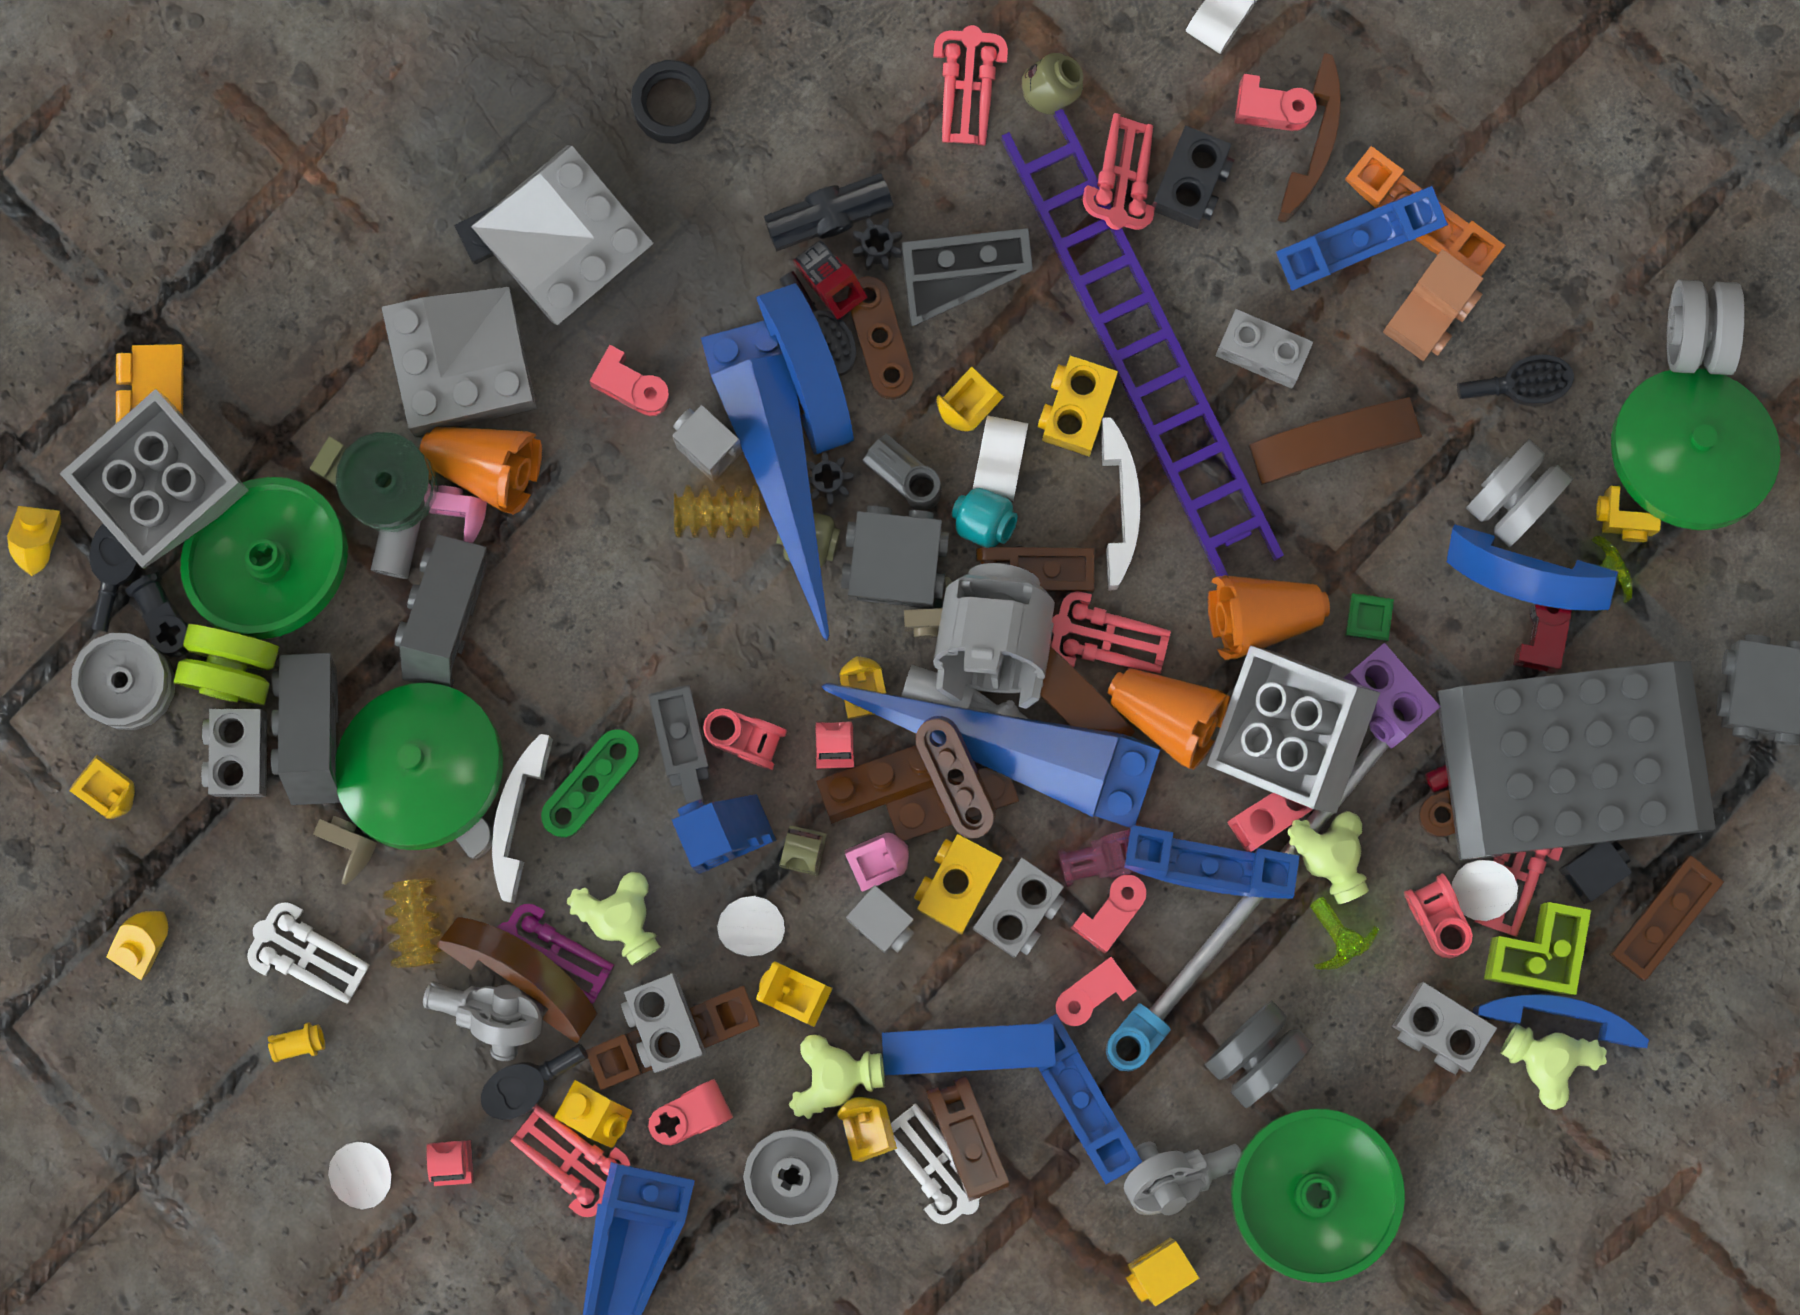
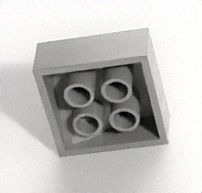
M566 145L471 226L546 317L556 325L560 324L654 244L572 145Z
M510 287L422 297L382 307L408 428L415 437L425 435L437 426L460 427L537 409Z
M157 389L150 393L60 473L142 568H146L216 520L249 491L169 399Z
M1250 645L1207 766L1309 808L1337 813L1380 692L1280 653Z

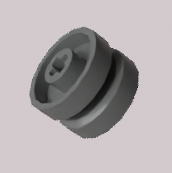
M1272 1000L1238 1028L1204 1063L1218 1080L1228 1079L1241 1067L1245 1069L1232 1084L1230 1093L1246 1109L1286 1079L1297 1067L1296 1064L1314 1045L1300 1029L1289 1030L1276 1042L1272 1040L1285 1025L1287 1015Z

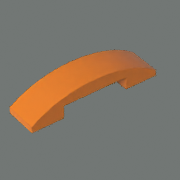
M1370 146L1345 178L1374 208L1381 207L1422 190V188L1403 175L1405 170L1372 146ZM1439 202L1448 225L1415 240L1436 255L1442 249L1482 277L1504 249L1505 244L1474 221L1466 222Z

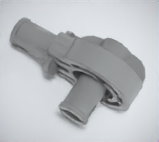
M431 982V985H428L423 997L424 1008L456 1016L457 1026L470 1029L477 1039L492 1045L490 1054L496 1060L510 1061L515 1059V1056L518 1055L517 1046L533 1041L542 1031V1004L516 986L500 985L498 987L484 986L481 988L471 986L461 991Z
M1144 1142L1135 1147L1142 1163L1128 1175L1124 1183V1192L1134 1210L1141 1215L1162 1213L1169 1216L1176 1214L1187 1203L1195 1200L1201 1191H1207L1213 1179L1234 1173L1242 1152L1238 1145L1232 1144L1202 1155L1198 1149L1188 1151L1187 1153L1168 1151L1159 1154L1154 1142Z

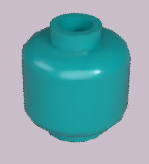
M974 488L966 496L960 495L952 510V518L956 519L958 535L985 548L996 547L999 543L1005 544L1014 532L1018 517L1017 513L1013 512V504L1009 498L982 488Z

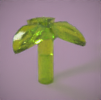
M1600 536L1593 537L1591 541L1601 547L1606 553L1603 564L1599 566L1618 571L1617 579L1623 588V603L1629 602L1632 599L1633 582L1621 554L1607 539Z
M1324 897L1315 900L1310 905L1312 911L1335 942L1337 952L1328 961L1314 964L1316 969L1331 970L1345 966L1351 962L1352 957H1358L1365 953L1375 941L1379 931L1376 926H1373L1370 933L1364 938L1358 932L1345 928Z

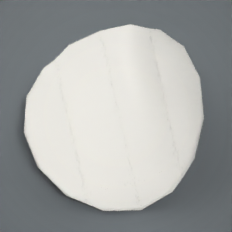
M1477 860L1467 863L1457 871L1452 881V888L1463 914L1473 920L1488 921L1498 918L1510 910L1517 899L1518 885L1514 875L1505 866L1494 861Z
M756 896L739 898L729 904L721 913L717 925L719 938L725 947L736 954L745 956L764 955L774 950L782 942L785 932L784 919L778 908L767 899Z
M354 1142L346 1144L336 1151L330 1161L328 1176L331 1188L341 1201L350 1207L367 1209L375 1207L385 1199L390 1189L391 1170L388 1160L381 1150L370 1143Z

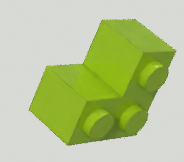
M1552 902L1540 904L1534 943L1501 936L1491 938L1484 980L1566 996L1576 995L1591 910Z

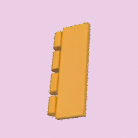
M182 344L132 345V353L116 354V384L132 385V391H116V423L155 389L167 397L183 415L184 346Z

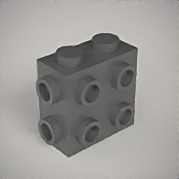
M867 506L866 512L857 511L856 522L848 521L846 547H853L852 564H843L841 588L849 589V600L933 609L934 598L942 599L945 574L936 573L938 557H947L949 532L941 531L942 520L934 519V513L919 510H910L908 516L892 515L891 508L882 506Z
M1747 634L1744 640L1731 644V650L1726 649L1723 655L1722 674L1727 675L1725 691H1720L1716 705V715L1722 717L1721 727L1733 729L1732 736L1758 739V734L1762 733L1775 735V743L1800 745V641H1787L1786 646L1770 644V637Z

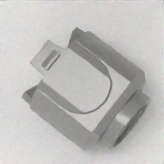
M986 563L972 567L968 574L947 586L933 660L935 668L938 669L937 691L954 702L962 701L965 686L995 693L1018 692L1020 693L1019 707L1025 709L1039 700L1048 663L1054 625L1052 617L1055 602L1046 590L1040 586V580L1033 573L1012 565Z

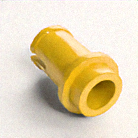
M305 1023L303 1029L268 1036V1048L274 1062H280V1060L310 1053L311 1056H317L318 1051L325 1049L324 1034L319 1024L312 1026L311 1023Z

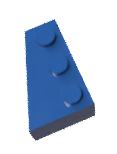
M757 794L711 802L707 805H704V802L700 799L677 809L680 816L672 819L691 867L698 874L777 841Z

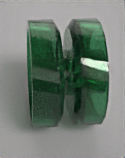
M375 432L358 438L344 451L337 465L335 485L341 502L361 523L377 531L399 532L414 527L428 515L436 499L437 478L432 463L412 441L396 433ZM384 477L392 480L391 484L386 488L380 485Z

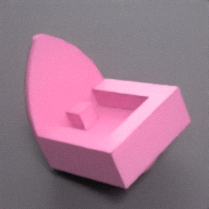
M438 486V492L426 491L424 508L428 513L465 518L464 541L474 542L485 519L487 502L477 497L463 495V489L457 487Z
M884 833L845 850L846 858L862 892L872 888L874 885H880L903 875L908 866V845L892 833Z

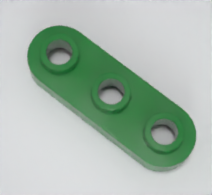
M619 729L605 733L543 806L541 819L543 826L549 833L560 838H568L577 834L635 766L639 759L640 749L638 742L630 733ZM617 744H622L626 747V755L620 760H616L611 756V749ZM588 777H596L599 781V787L594 792H587L584 789V781ZM562 809H568L572 815L570 822L565 825L559 824L556 820L557 813Z

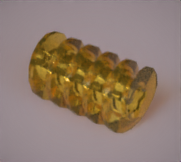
M690 485L685 486L681 497H678L675 491V536L682 538L687 526H689L694 538L700 537L704 526H706L710 538H716L720 526H723L727 538H733L737 526H740L744 538H750L754 526H757L760 534V490L758 485H753L749 497H745L741 485H736L732 497H728L724 485H719L715 497H711L707 485H702L698 497L694 496Z
M434 878L393 882L390 884L394 885V887L382 894L385 900L396 902L395 905L384 911L387 917L398 919L397 922L386 927L388 933L400 936L399 939L388 944L390 950L402 953L401 956L390 961L391 966L394 968H412L442 963L433 961L432 957L443 950L435 944H431L430 941L441 935L442 930L429 927L428 924L439 918L440 913L427 910L426 907L437 901L438 896L425 893L424 890L436 883Z

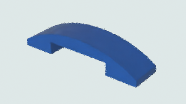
M1430 186L1276 251V254L1292 291L1404 242L1411 241L1447 226L1448 223L1434 189Z
M794 283L757 296L756 299L770 337L774 335L777 337L805 414L800 415L814 455L854 441L848 406L834 360L815 315L797 284Z
M1454 525L1446 562L1478 584L1509 597L1553 608L1591 611L1610 609L1618 571L1580 560L1576 561L1573 569L1494 547V535Z
M1131 825L1124 868L1161 881L1205 891L1259 898H1293L1300 856L1257 848L1255 853L1180 840L1173 838V832Z
M1519 995L1499 998L1473 1007L1472 1013L1479 1017L1513 1024L1521 1022L1523 1008L1600 1023L1599 1041L1635 1048L1648 1047L1649 1039L1626 1020L1599 1006L1568 997Z
M1055 1014L1039 1024H1054L1056 1066L1037 1068L1104 1183L1108 1184L1136 1168L1142 1163V1160L1090 1074L1058 1015Z

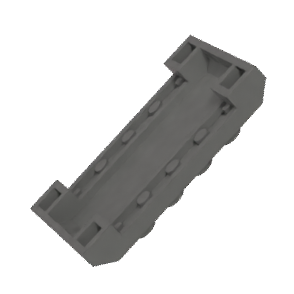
M1671 661L1467 685L1440 690L1436 693L1437 703L1441 706L1438 711L1459 861L1655 836L1708 832L1716 829L1691 661Z

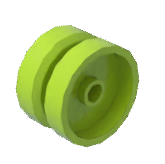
M188 624L183 643L184 647L191 653L207 657V661L193 659L179 661L174 683L198 690L200 694L221 700L265 705L270 686L269 682L261 676L246 672V669L252 668L264 671L273 669L279 646L225 630Z

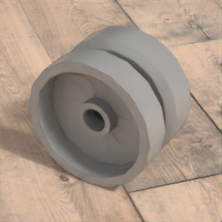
M1677 280L1671 295L1667 322V360L1672 372L1695 373L1703 361L1706 370L1710 374H1734L1740 360L1744 333L1745 308L1741 284L1737 282L1716 281L1707 294L1703 282L1699 280Z
M1530 439L1526 441L1511 459L1507 456L1481 484L1483 489L1466 506V509L1480 522L1488 521L1502 506L1505 507L1508 512L1495 525L1494 534L1509 548L1531 527L1573 480L1559 465L1550 466L1535 481L1531 475L1544 461L1545 453Z
M109 633L93 639L80 651L72 668L71 688L77 704L90 718L118 730H138L154 724L167 712L175 694V675L169 659L149 642L130 633ZM124 674L127 675L128 682L126 686L119 688L123 684L121 677Z
M795 1128L776 1131L758 1142L747 1158L743 1175L746 1195L755 1209L769 1220L787 1225L809 1222L823 1213L836 1195L840 1177L837 1159L828 1144L812 1132ZM793 1167L799 1170L798 1175H801L798 1183L789 1184L784 1179V1173Z

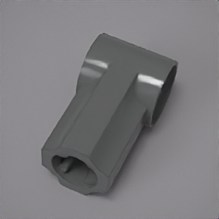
M885 433L879 438L862 460L864 464L905 497L906 501L917 510L932 509L940 501L942 488L937 473L932 468L924 466L888 434ZM920 479H927L933 483L934 488L928 496L917 497L911 492L913 483Z

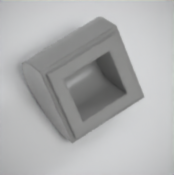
M481 818L469 831L456 840L471 859L478 860L492 846L493 829L485 819Z

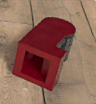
M821 240L793 260L801 275L837 320L868 298L853 271L846 264H843L837 256L835 257ZM845 286L852 288L851 294L845 300L835 302L832 298L833 295Z
M1532 603L1530 618L1533 627L1529 645L1521 644L1516 649L1513 665L1552 674L1559 671L1562 665L1572 610Z

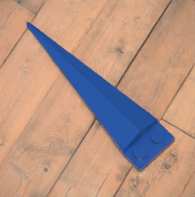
M765 321L701 337L714 386L734 432L740 441L741 448L823 639L828 641L830 635L798 394L776 335L770 337Z
M833 683L822 685L825 691L914 733H917L923 722L931 717H947L957 725L973 761L1087 815L1096 816L1131 828V825L1136 826L1161 747L1121 733L989 713ZM940 730L932 732V738L935 742L940 744L946 742L944 732Z
M611 1162L602 1202L597 1205L583 1315H642L670 1252L685 1224L695 1180Z

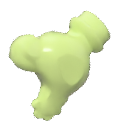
M1345 811L1337 815L1328 831L1323 834L1315 832L1310 827L1308 820H1294L1292 826L1288 829V835L1290 836L1289 844L1294 845L1297 852L1302 854L1304 864L1312 875L1324 877L1331 881L1330 894H1334L1338 904L1354 900L1369 891L1365 882L1366 876L1357 873L1361 857V845L1358 837L1362 834V822L1357 814Z
M630 872L624 875L616 893L600 901L591 896L586 887L581 890L573 889L571 896L566 900L567 904L571 907L570 914L577 915L581 922H587L595 935L600 939L625 943L622 956L627 957L631 965H635L661 948L655 939L657 935L653 932H644L643 930L646 919L644 897L648 893L649 884L646 877L641 873Z
M1518 1024L1510 1031L1500 1054L1509 1058L1510 1063H1517L1521 1060L1525 1061L1528 1076L1540 1090L1539 1098L1547 1108L1553 1110L1566 1105L1569 1099L1568 1079L1577 1066H1590L1592 1070L1596 1071L1600 1065H1605L1607 1062L1605 1057L1607 1050L1599 1046L1598 1040L1591 1042L1584 1038L1576 1040L1566 1034L1556 1032L1540 1040H1534L1532 1029L1530 1027L1525 1029Z
M820 1035L805 1037L800 1044L803 1059L812 1068V1086L801 1093L794 1092L789 1106L794 1110L795 1116L801 1117L804 1115L807 1119H811L814 1113H821L824 1111V1108L845 1104L850 1100L856 1087L860 1084L870 1092L874 1088H883L885 1086L882 1054H870L867 1051L863 1054L860 1061H856L845 1050L830 1046L827 1039Z

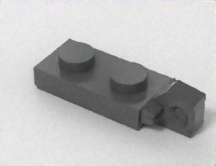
M690 685L648 694L667 777L670 778L671 786L682 785L686 805L700 799L704 802L699 781L709 779L707 770L709 766Z

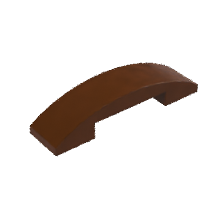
M1324 53L1312 91L1316 104L1324 106L1325 110L1307 175L1296 172L1291 173L1278 221L1287 222L1307 201L1319 182L1332 153L1339 126L1341 95L1337 67L1331 54Z
M1408 397L1357 409L1303 425L1249 444V448L1260 483L1264 485L1379 448L1383 450L1422 438V434L1411 399Z
M1050 646L1046 675L1043 679L1040 697L1070 726L1121 733L1131 737L1135 733L1132 727Z
M457 917L436 945L470 970L473 969L478 961L482 962L548 1008L542 1020L575 1043H578L597 1015L596 1010L584 992L557 964L530 944L502 929L473 919Z
M745 986L689 1008L704 1049L760 1026ZM638 1029L586 1050L601 1090L653 1070L652 1066L645 1068L639 1056L636 1044L642 1042ZM667 1032L660 1037L658 1049L662 1055L671 1058L678 1053L680 1041L675 1034Z

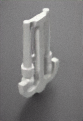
M286 902L274 906L266 920L257 922L253 927L255 939L247 955L250 966L257 972L267 976L271 969L270 964H273L279 972L285 975L289 973L308 985L348 1004L370 965L334 942L314 932L313 927L304 922L297 923L296 919L301 916L304 911L303 909ZM288 911L291 915L283 914L278 920V927L283 931L293 932V936L304 943L306 941L310 942L306 949L276 933L274 924L282 912ZM273 941L301 958L296 965L294 963L295 960L284 954L279 956L272 947H264L261 950L259 959L263 963L259 962L257 955L263 943ZM317 947L358 967L355 975L352 976L316 956L314 952ZM311 962L348 983L349 985L343 993L318 976L305 970L307 964Z
M915 1103L891 1123L893 1133L901 1127L930 1164L923 1169L894 1136L897 1146L895 1152L922 1185L921 1189L928 1198L932 1197L935 1200L934 1203L924 1208L925 1212L933 1221L940 1224H948L957 1219L961 1214L970 1215L975 1213L979 1208V1200L982 1197L969 1202L966 1193L944 1168L943 1164L950 1160V1166L957 1173L942 1132ZM913 1116L918 1118L935 1143L943 1151L939 1157H935L907 1122ZM935 1170L958 1197L957 1207L947 1215L937 1213V1209L942 1212L948 1211L952 1206V1200L948 1195L940 1191L942 1187L934 1177L930 1178L929 1175Z

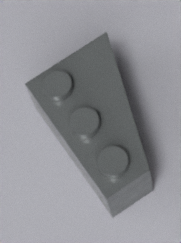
M1028 228L902 242L901 248L910 327H914L1031 272L1033 267Z
M437 534L433 548L426 547L420 564V572H424L421 584H414L408 598L407 608L411 609L408 622H400L395 637V646L400 647L403 680L413 683L441 684L453 688L455 680L452 678V668L457 653L462 654L465 641L462 638L470 615L473 616L487 567L486 547Z
M331 653L280 655L279 671H273L272 674L273 694L275 697L279 696V710H272V731L274 735H278V749H272L271 751L273 775L279 774L291 805L341 803L336 791V723H339L337 669Z

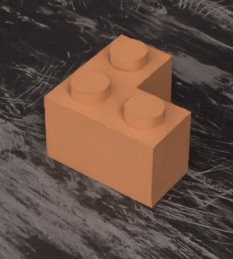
M1442 249L1388 323L1383 333L1422 361L1426 359L1430 352L1438 356L1452 337L1446 331L1455 318L1463 322L1483 295L1477 290V287L1484 278Z

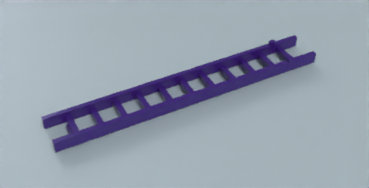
M1064 110L1055 111L1053 116L1067 145L1027 164L1024 163L1010 133L1002 135L1001 141L1020 177L1024 189L1062 262L1114 370L1118 371L1117 376L1216 576H1228L1215 548L1223 544L1228 547L1252 535L1251 531L1256 528L1259 529L1273 560L1276 561L1282 558L1284 554L1123 229H1111L1105 220H1100L1069 236L1061 238L1049 212L1082 197L1084 188L1087 185L1100 190L1097 186L1098 179ZM1073 155L1086 181L1043 201L1031 175ZM1110 203L1107 206H1102L1098 204L1099 207L1108 210L1112 208ZM1110 229L1123 256L1080 276L1067 249ZM1125 267H1129L1142 294L1099 314L1086 286ZM1148 305L1160 330L1117 350L1105 324L1142 306ZM1165 341L1178 368L1136 388L1123 361ZM1184 378L1197 405L1154 425L1141 398ZM1203 416L1215 443L1173 463L1160 435L1197 417ZM1221 453L1234 480L1191 501L1178 473ZM1240 491L1253 518L1210 538L1197 510L1234 492Z

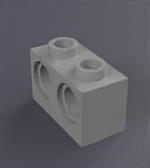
M1235 309L1215 356L1292 389L1299 377L1313 341Z
M702 405L695 412L692 409L685 411L673 425V428L677 430L672 435L677 449L713 482L742 453L739 439Z
M209 709V719H204L202 725L203 744L209 745V762H203L201 777L203 787H208V794L214 797H266L267 712L262 709ZM233 721H240L244 727L242 738L235 743H228L224 736L226 726ZM239 763L243 768V777L238 784L228 786L224 780V771L230 764Z
M1021 858L977 921L973 930L1013 958L1017 956L1019 951L1028 955L1041 936L1035 928L1043 916L1052 920L1065 901L1059 895L1064 886L1024 858ZM1029 881H1037L1045 888L1046 897L1038 905L1028 904L1022 897V887ZM1005 916H1013L1021 923V934L1014 940H1006L998 933V921Z
M875 885L846 917L848 922L885 954L891 948L898 953L914 935V931L909 928L913 924L914 919Z
M676 974L667 975L624 992L627 1002L622 1003L621 1007L629 1027L637 1026L642 1042L637 1043L636 1046L645 1068L652 1066L654 1073H659L706 1054ZM652 992L660 994L665 1002L663 1012L654 1018L648 1016L643 1009L645 997ZM667 1032L675 1034L680 1041L678 1053L671 1058L662 1055L658 1049L660 1037Z
M1424 982L1417 984L1392 1025L1393 1028L1401 1032L1397 1037L1398 1040L1418 1052L1422 1046L1437 1054L1434 1062L1455 1075L1459 1069L1464 1072H1471L1497 1029ZM1421 1007L1428 1008L1434 1015V1024L1427 1032L1418 1030L1413 1022L1414 1013ZM1457 1030L1466 1032L1471 1041L1469 1050L1462 1055L1455 1053L1450 1046V1038Z

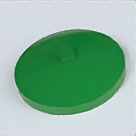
M1698 368L1695 373H1679L1667 370L1646 379L1626 399L1613 424L1611 452L1617 475L1623 486L1644 510L1654 517L1677 527L1692 530H1712L1737 523L1751 514L1771 491L1778 475L1780 443L1775 425L1768 411L1757 397L1739 382L1725 375L1710 374L1706 369Z
M264 477L243 482L249 491L216 520L184 542L180 567L184 590L194 608L216 629L259 640L288 634L314 619L329 604L342 582L347 566L348 543L340 517L329 502L315 489L302 482L282 477Z
M414 683L396 687L370 701L357 713L346 728L336 753V791L347 815L369 837L384 845L404 850H423L438 847L457 839L479 822L491 806L498 792L503 773L501 741L488 715L466 694L449 686L434 683Z
M1303 1109L1287 1113L1269 1122L1247 1143L1234 1170L1231 1185V1203L1234 1219L1243 1240L1262 1262L1275 1271L1293 1279L1313 1283H1326L1354 1276L1367 1269L1384 1254L1400 1227L1405 1204V1190L1401 1169L1395 1155L1385 1140L1368 1124L1349 1114L1335 1110Z

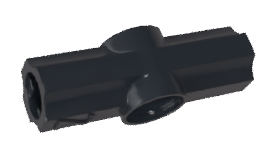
M882 173L841 188L838 185L819 189L806 196L803 202L765 215L764 220L777 252L815 237L825 239L839 235L852 228L853 223L893 209L894 205Z

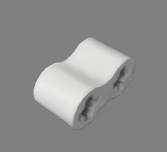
M1205 0L1190 21L1186 32L1221 54L1258 0Z
M987 415L973 489H986L1014 501L1028 423Z

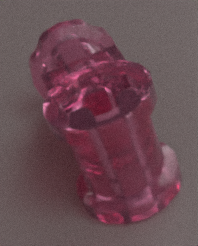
M1130 829L1102 836L1098 840L1091 841L1090 847L1066 852L1064 849L1057 850L1066 887L1073 886V882L1076 880L1097 875L1100 880L1137 873L1124 868L1125 861L1121 844L1126 855ZM1089 860L1092 861V863L1077 867L1073 866V864L1085 862Z

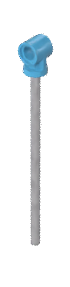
M1375 737L1356 759L1340 805L1388 749L1389 746L1385 742ZM1314 810L1307 820L1310 822V827L1318 833L1334 813ZM1289 842L1280 851L1282 853L1300 855L1296 847L1290 845ZM1243 896L1150 1010L1141 1003L1137 1004L1118 1029L1110 1036L1106 1044V1056L1113 1067L1120 1071L1129 1072L1138 1069L1146 1062L1148 1057L1171 1031L1170 1027L1163 1021L1164 1018L1264 898ZM1125 1037L1132 1038L1138 1043L1140 1050L1135 1060L1125 1061L1117 1055L1116 1044L1120 1039Z

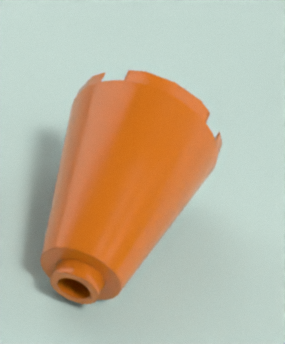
M437 426L423 436L419 449L426 467L500 511L512 515L520 512L528 502L531 494L524 493L529 480L537 482L542 461L541 440L535 439L536 434L528 431Z
M1223 575L1212 579L1211 583L1217 584V590L1209 591L1208 615L1213 638L1221 637L1224 648L1217 650L1224 660L1238 659L1247 655L1250 645L1266 648L1323 625L1325 617H1328L1330 614L1328 595L1326 592H1321L1316 584Z
M1129 668L1124 674L1118 672L1108 689V694L1112 696L1111 706L1180 765L1192 770L1196 769L1203 761L1215 742L1211 737L1216 727L1221 728L1231 700L1230 696L1220 690Z

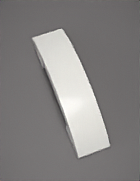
M1110 417L1102 418L1101 422L1102 466L1119 465L1123 543H1108L1106 548L1108 591L1117 590L1125 576L1136 547L1140 523V492L1136 468L1121 431Z
M540 734L521 755L505 784L496 811L492 840L493 867L501 899L508 903L515 904L524 862L508 858L527 777L544 780L553 741L549 735Z

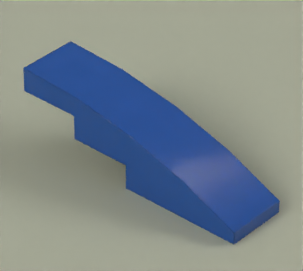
M1053 1023L882 1033L884 1075L1056 1066Z

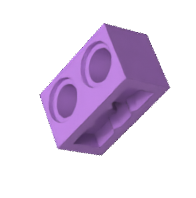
M1385 643L1344 677V679L1380 692L1369 724L1374 736L1380 741L1385 742L1391 749L1441 707ZM1365 676H1368L1371 679H1373L1377 689H1374L1367 684ZM1393 708L1402 712L1405 721L1396 717Z

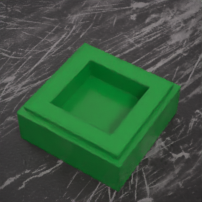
M1352 593L1350 595L1345 636L1388 642L1394 599Z

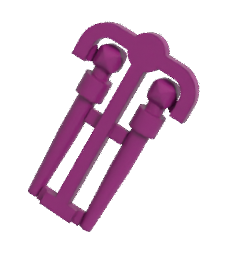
M523 904L517 907L509 921L501 923L497 928L520 938L539 950L558 966L594 984L590 993L581 989L591 1004H593L614 964L556 932V928L551 925L538 923L543 917L545 910L533 904ZM526 912L533 914V916H526L522 920V929L528 933L534 932L538 934L537 938L548 944L552 942L553 945L550 950L518 934L516 924L522 914ZM560 948L602 967L603 969L597 977L558 956Z

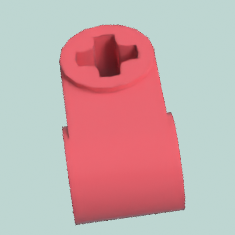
M724 708L716 709L708 714L703 727L705 738L710 745L768 770H773L775 764L772 762V758L780 737H785L787 734L786 729L758 718H750ZM723 717L732 721L735 726V732L732 737L727 740H718L713 737L710 727L717 718ZM766 735L767 738L762 748V751L758 753L757 751L761 743V740L763 736Z
M1443 873L1437 876L1435 882L1419 890L1413 891L1409 889L1404 891L1406 901L1413 916L1422 927L1431 948L1437 955L1442 958L1451 959L1458 957L1469 949L1473 937L1471 928L1460 908L1459 901L1449 880ZM1437 895L1440 896V898L1428 904H1424V901L1433 898ZM1453 927L1459 931L1462 941L1458 949H1448L1442 944L1440 934L1443 928Z
M713 1079L687 1091L680 1098L659 1107L649 1118L648 1127L650 1134L657 1142L662 1145L671 1146L696 1134L707 1132L734 1117L716 1080ZM667 1114L671 1119L679 1118L680 1124L675 1127L677 1134L674 1137H669L665 1132L658 1134L657 1127L662 1124L661 1116Z

